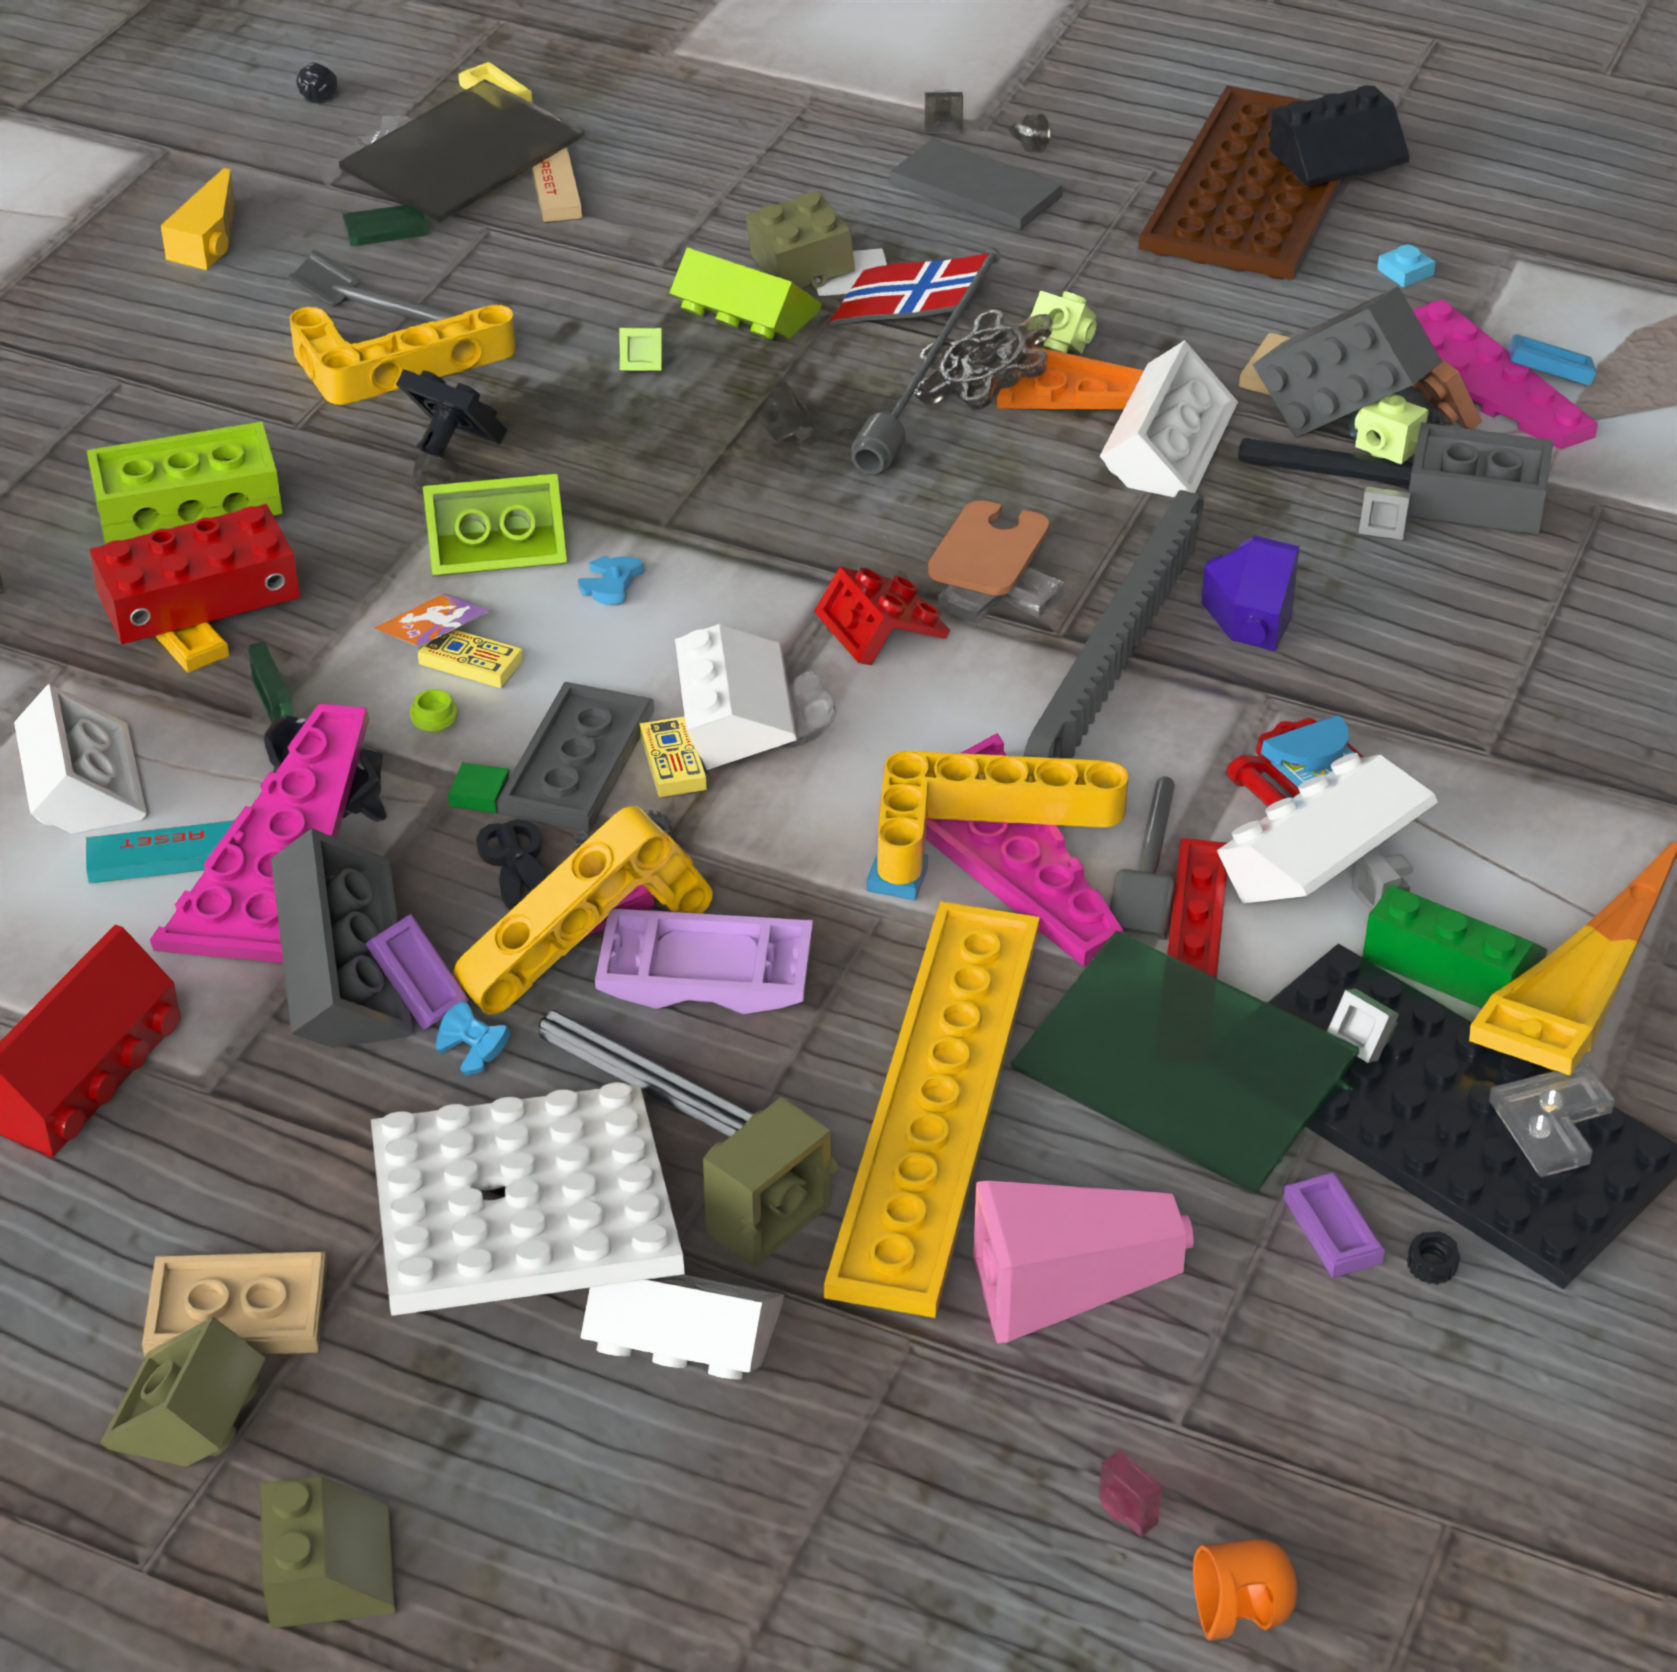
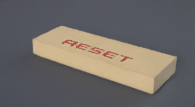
M567 146L529 150V162L543 222L582 218L581 202Z

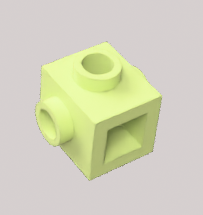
M1040 291L1026 330L1037 340L1044 342L1043 347L1045 349L1067 353L1068 350L1082 354L1085 345L1089 344L1095 335L1097 326L1095 319L1097 315L1086 306L1087 300L1081 296L1064 292L1062 297Z
M1392 394L1359 410L1355 419V428L1358 430L1355 447L1370 452L1374 457L1385 458L1402 464L1415 454L1421 422H1427L1429 410L1409 403L1397 394Z

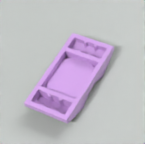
M613 908L607 917L595 977V989L619 999L654 1009L689 1000L698 1003L713 1002L744 1015L797 1004L804 1001L813 920Z

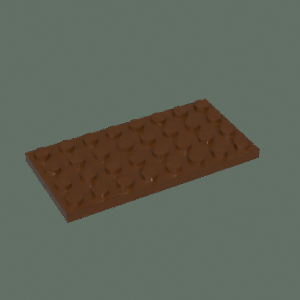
M1227 85L1140 234L1139 249L1151 251L1159 256L1171 255L1190 259L1198 264L1211 263L1229 267L1234 271H1251L1266 274L1274 279L1286 278L1294 280L1345 179L1342 178L1307 187L1269 150L1273 109L1287 106L1295 101L1305 102L1309 100Z

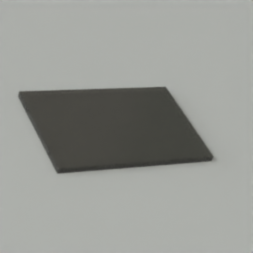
M484 79L339 161V168L434 220L442 222L583 138L584 129Z

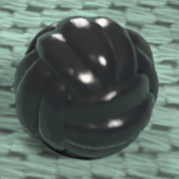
M311 62L309 65H305L297 76L296 82L299 92L309 102L320 103L330 99L336 92V75L319 63Z

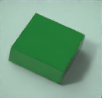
M462 762L448 792L449 806L497 813L496 801L509 780V769Z

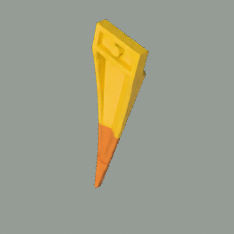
M1677 841L1672 842L1623 892L1583 928L1539 963L1493 993L1472 1022L1469 1041L1548 1069L1571 1075L1584 1054L1591 1052L1677 858Z

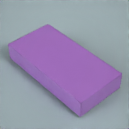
M412 914L370 939L365 944L423 1031L443 1019L446 1012L455 1004L461 1001H469V998Z
M1335 1172L1284 1187L1283 1200L1332 1278L1383 1264L1385 1249Z

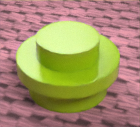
M429 689L420 692L415 696L410 707V720L412 724L428 732L444 730L451 726L458 716L456 703L447 692L439 689Z

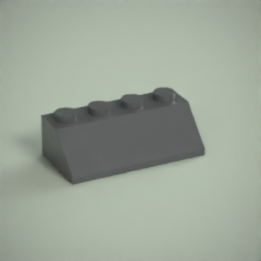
M311 828L271 858L291 1034L329 1047L408 1037L413 1033L411 1012L365 945L370 939L398 922L390 860Z

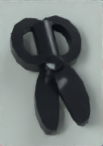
M515 819L503 824H488L479 831L476 838L478 854L483 861L490 865L503 866L499 877L501 897L506 907L511 911L520 902L521 880L531 892L545 879V873L535 859L542 849L541 833L532 822L522 819ZM517 834H524L531 842L530 845L521 848ZM493 837H497L501 848L500 851H494L488 845V841Z

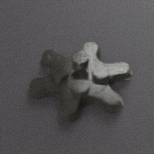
M990 310L982 313L975 319L973 323L974 328L970 335L959 341L944 342L930 365L931 369L938 370L928 378L921 380L914 392L915 397L923 404L931 405L956 393L957 397L962 399L972 410H980L992 402L993 391L997 387L1001 389L1015 385L1020 377L1035 378L1042 375L1047 369V355L1044 350L1031 348L1052 334V319L1050 315L1037 314L1019 325L1009 327L1004 326V316L1001 311ZM935 342L927 345L921 351L920 357L922 361H924Z

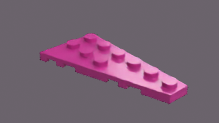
M1444 299L1413 309L1414 314L1439 357L1459 371L1471 399L1482 404L1481 412L1493 418L1499 414L1518 421L1519 430L1536 438L1554 440L1553 446L1559 449H1564L1596 437L1598 423L1530 368L1511 362L1509 352Z
M330 704L317 705L289 744V754L275 773L269 772L261 783L262 792L251 807L245 806L205 861L203 864L205 871L190 892L185 890L175 903L177 911L164 928L159 926L150 938L154 951L283 963L271 858L311 828L338 838L370 720L367 708Z
M998 733L961 752L963 754L1007 756L1004 752V742ZM927 818L925 839L1016 913L1040 917L1039 931L1083 967L1122 945V927L1099 891L1093 890L1086 881L1083 866L1078 858H1072L1065 848V838L1057 825Z

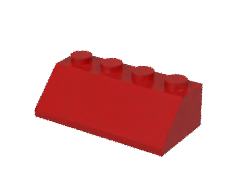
M115 924L0 1041L1 1136L54 1157L69 1140L74 1139L79 1134L85 1122L98 1108L110 1101L116 1089L134 1070L139 1069L144 1064L147 1056L163 1038L172 1034L176 1029L181 1016L174 982L124 927Z

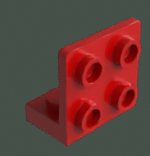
M839 567L814 611L858 663L871 666L893 628L946 639L950 632V629L939 618L940 612L931 604L923 601L916 593L918 588L913 582L898 575H895L893 579L883 577L873 570L861 567L859 571Z

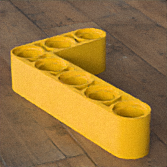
M924 751L896 752L890 755L884 764L878 822V874L883 880L897 885L914 882L920 877L923 870L927 818L1083 827H1113L1124 820L1126 815L1128 772L1122 765L1116 762L1102 760Z

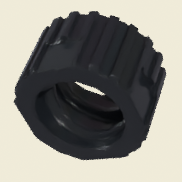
M1440 1231L1422 1232L1420 1235H1417L1411 1242L1407 1257V1267L1410 1268V1273L1416 1279L1418 1278L1420 1281H1425L1428 1284L1435 1283L1438 1285L1439 1283H1446L1447 1280H1451L1458 1270L1460 1261L1457 1242L1449 1235ZM1426 1253L1435 1254L1445 1263H1429L1422 1255Z

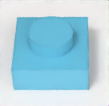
M1407 244L1379 255L1377 270L1402 287H1406L1433 276L1436 261L1422 253L1418 248Z

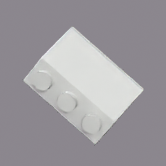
M721 624L703 630H695L686 636L675 639L686 730L706 770L797 740L783 650L779 642Z
M48 684L14 722L30 814L44 825H54L71 834L141 821L147 812L128 724Z
M684 1274L590 1287L581 1338L597 1341L596 1350L605 1354L629 1357L631 1356L632 1349L653 1353L652 1362L656 1364L686 1368L687 1360L709 1364L708 1373L728 1379H742L743 1371L751 1372L762 1365L783 1304L784 1294Z

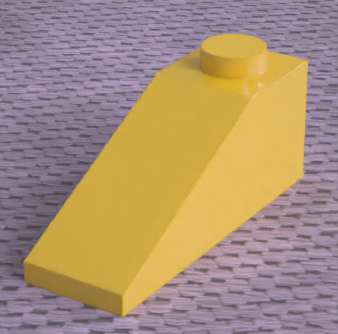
M223 168L161 225L166 260L208 270L228 251L235 209L231 169Z

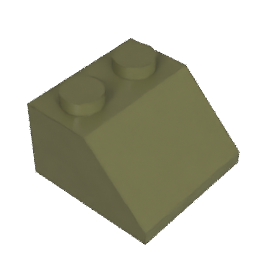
M214 1316L146 1354L100 1444L108 1450L188 1467L209 1455L213 1457L218 1456L229 1446L236 1434V1428L233 1426L239 1411L255 1395L259 1386L255 1379L266 1358Z
M323 1476L260 1483L262 1586L271 1629L396 1613L388 1505Z

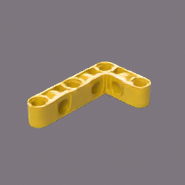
M503 305L481 307L464 312L461 315L420 324L357 344L345 342L338 333L337 325L320 308H300L295 310L289 318L295 358L324 398L330 403L339 405L350 404L399 390L400 388L396 383L403 369L419 375L422 370H426L441 378L511 357L516 351L513 312L510 308Z
M628 806L614 814L465 952L457 961L453 969V976L464 992L484 1013L495 1015L505 1011L516 1002L559 958L572 950L638 885L643 884L671 912L703 914L712 901L713 891L693 866L694 862L685 851L638 806Z

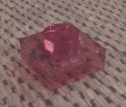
M1118 1450L1102 1462L1099 1500L1111 1518L1118 1522H1124L1136 1534L1142 1537L1158 1525L1162 1487Z

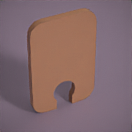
M983 500L970 502L964 507L930 558L928 574L933 580L989 595H1005L1014 589L1048 535L1049 520L1042 514L1022 510L1016 527L1005 530L998 529L990 523L1000 516L1002 504Z

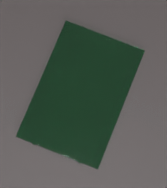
M1116 930L1039 1028L1032 1034L1031 1038L1012 1060L1011 1066L1012 1069L1257 1194L1328 1095L1339 1084L1342 1076L1358 1056L1359 1047Z

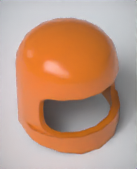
M1246 1539L1201 1545L1196 1550L1193 1561L1194 1594L1203 1632L1208 1641L1228 1639L1234 1633L1236 1620L1240 1618L1251 1619L1259 1628L1266 1631L1277 1628L1293 1614L1298 1598L1296 1572L1289 1556L1278 1544L1264 1539Z

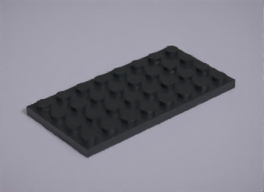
M1339 943L1210 1050L1208 1066L1561 1289L1566 1288L1677 1178L1676 1143L1551 1069L1470 1042V1026L1472 1022ZM1356 988L1399 1014L1396 1020L1398 1024L1389 1043L1383 1048L1378 1061L1367 1063L1325 1037L1345 990Z

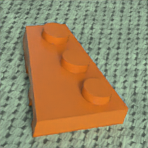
M1024 345L997 395V409H1124L1144 370Z

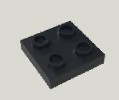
M403 369L396 385L431 418L421 441L417 444L418 449L432 457L442 459L443 453L456 428L499 445L501 444L507 429L496 418L497 411L479 400L481 395L476 390L461 383H457L455 388L446 385L442 378L426 370H422L419 375Z

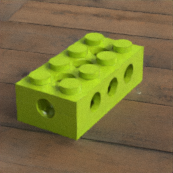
M263 421L86 450L105 544L114 540H126L150 534L157 529H169L193 523L201 518L225 515L249 506L267 504L273 516L283 514L277 470ZM232 493H240L239 495L234 497H227L229 494ZM189 500H196L191 504H182ZM142 508H151L150 510L144 512L138 511Z

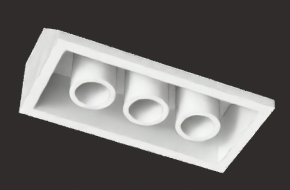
M1184 340L1147 364L1100 457L1110 472L1117 475L1127 488L1175 497L1179 490L1195 493L1238 401Z
M1351 753L1335 760L1330 765L1333 771L1327 775L1316 776L1299 785L1300 793L1294 798H1285L1265 809L1267 816L1262 820L1252 821L1235 829L1232 832L1234 839L1218 849L1217 852L1242 904L1308 896L1437 804L1438 800L1435 794L1382 755L1360 758L1358 753Z

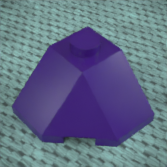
M1254 536L1241 543L1235 551L1224 557L1219 555L1206 563L1201 603L1232 641L1276 651L1292 617L1300 546Z

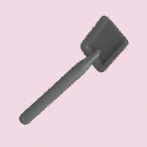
M315 249L311 251L307 260L294 273L288 276L289 281L331 307L338 306L345 298H348L365 306L425 323L457 316V314L369 289L358 288L356 286L359 279L355 274Z
M1167 776L1160 777L1155 784L1139 858V871L1123 869L1117 872L1110 903V910L1123 931L1152 934L1158 936L1161 940H1166L1175 890V882L1172 877L1155 873L1160 861L1175 788L1174 781Z

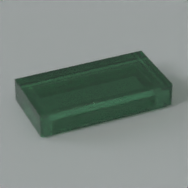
M421 203L343 214L344 228L352 247L429 235L428 222Z
M265 641L250 644L247 650L252 682L271 724L284 715L293 716L290 695Z

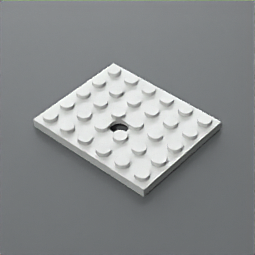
M615 1082L606 1084L600 1089L578 1092L556 1090L547 1096L526 1099L503 1097L488 1104L474 1106L451 1104L436 1111L414 1114L399 1111L390 1113L384 1118L371 1119L391 1316L685 1274L683 1253L640 1083L628 1085ZM505 1186L506 1196L495 1200H483L482 1192L479 1190H494Z

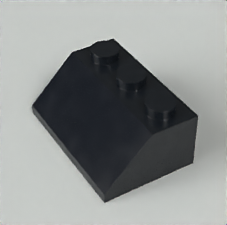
M1374 85L1360 86L1356 90L1339 94L1330 93L1322 98L1305 102L1295 101L1287 106L1273 109L1269 150L1307 187L1409 163V152L1395 105Z

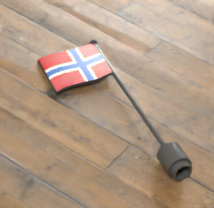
M996 248L987 249L985 254L957 259L897 263L865 269L831 318L829 323L830 327L859 321L915 318L954 311L891 415L886 413L871 415L852 443L851 459L854 466L861 472L870 475L878 474L886 470L892 463L906 438L905 429L898 418L992 263L1000 260V252Z

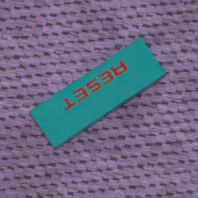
M235 820L86 837V871L89 883L205 870L203 864Z

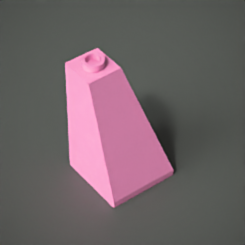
M988 1180L976 1182L973 1258L997 1344L1010 1342L1179 1275L1184 1270L1186 1249L1193 1248L1194 1238L1190 1218L1188 1215H1180L1173 1193Z

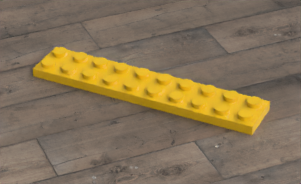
M943 901L939 902L824 1281V1298L936 1318L1039 935L1040 917Z

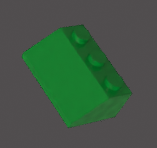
M1391 885L1368 916L1362 958L1482 1009L1493 993L1546 957L1547 949L1508 931Z

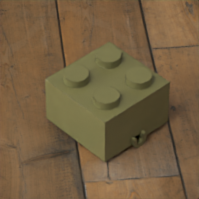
M819 191L805 193L796 199L777 205H767L758 211L746 214L750 252L764 273L791 281L800 288L810 285L814 288L823 287L828 279L855 271L851 230ZM816 276H819L821 280L819 283L815 281Z
M780 1097L765 1110L754 1113L747 1123L728 1139L713 1145L707 1155L703 1157L706 1233L755 1268L831 1206V1175L838 1171V1164L831 1156V1130L783 1097Z

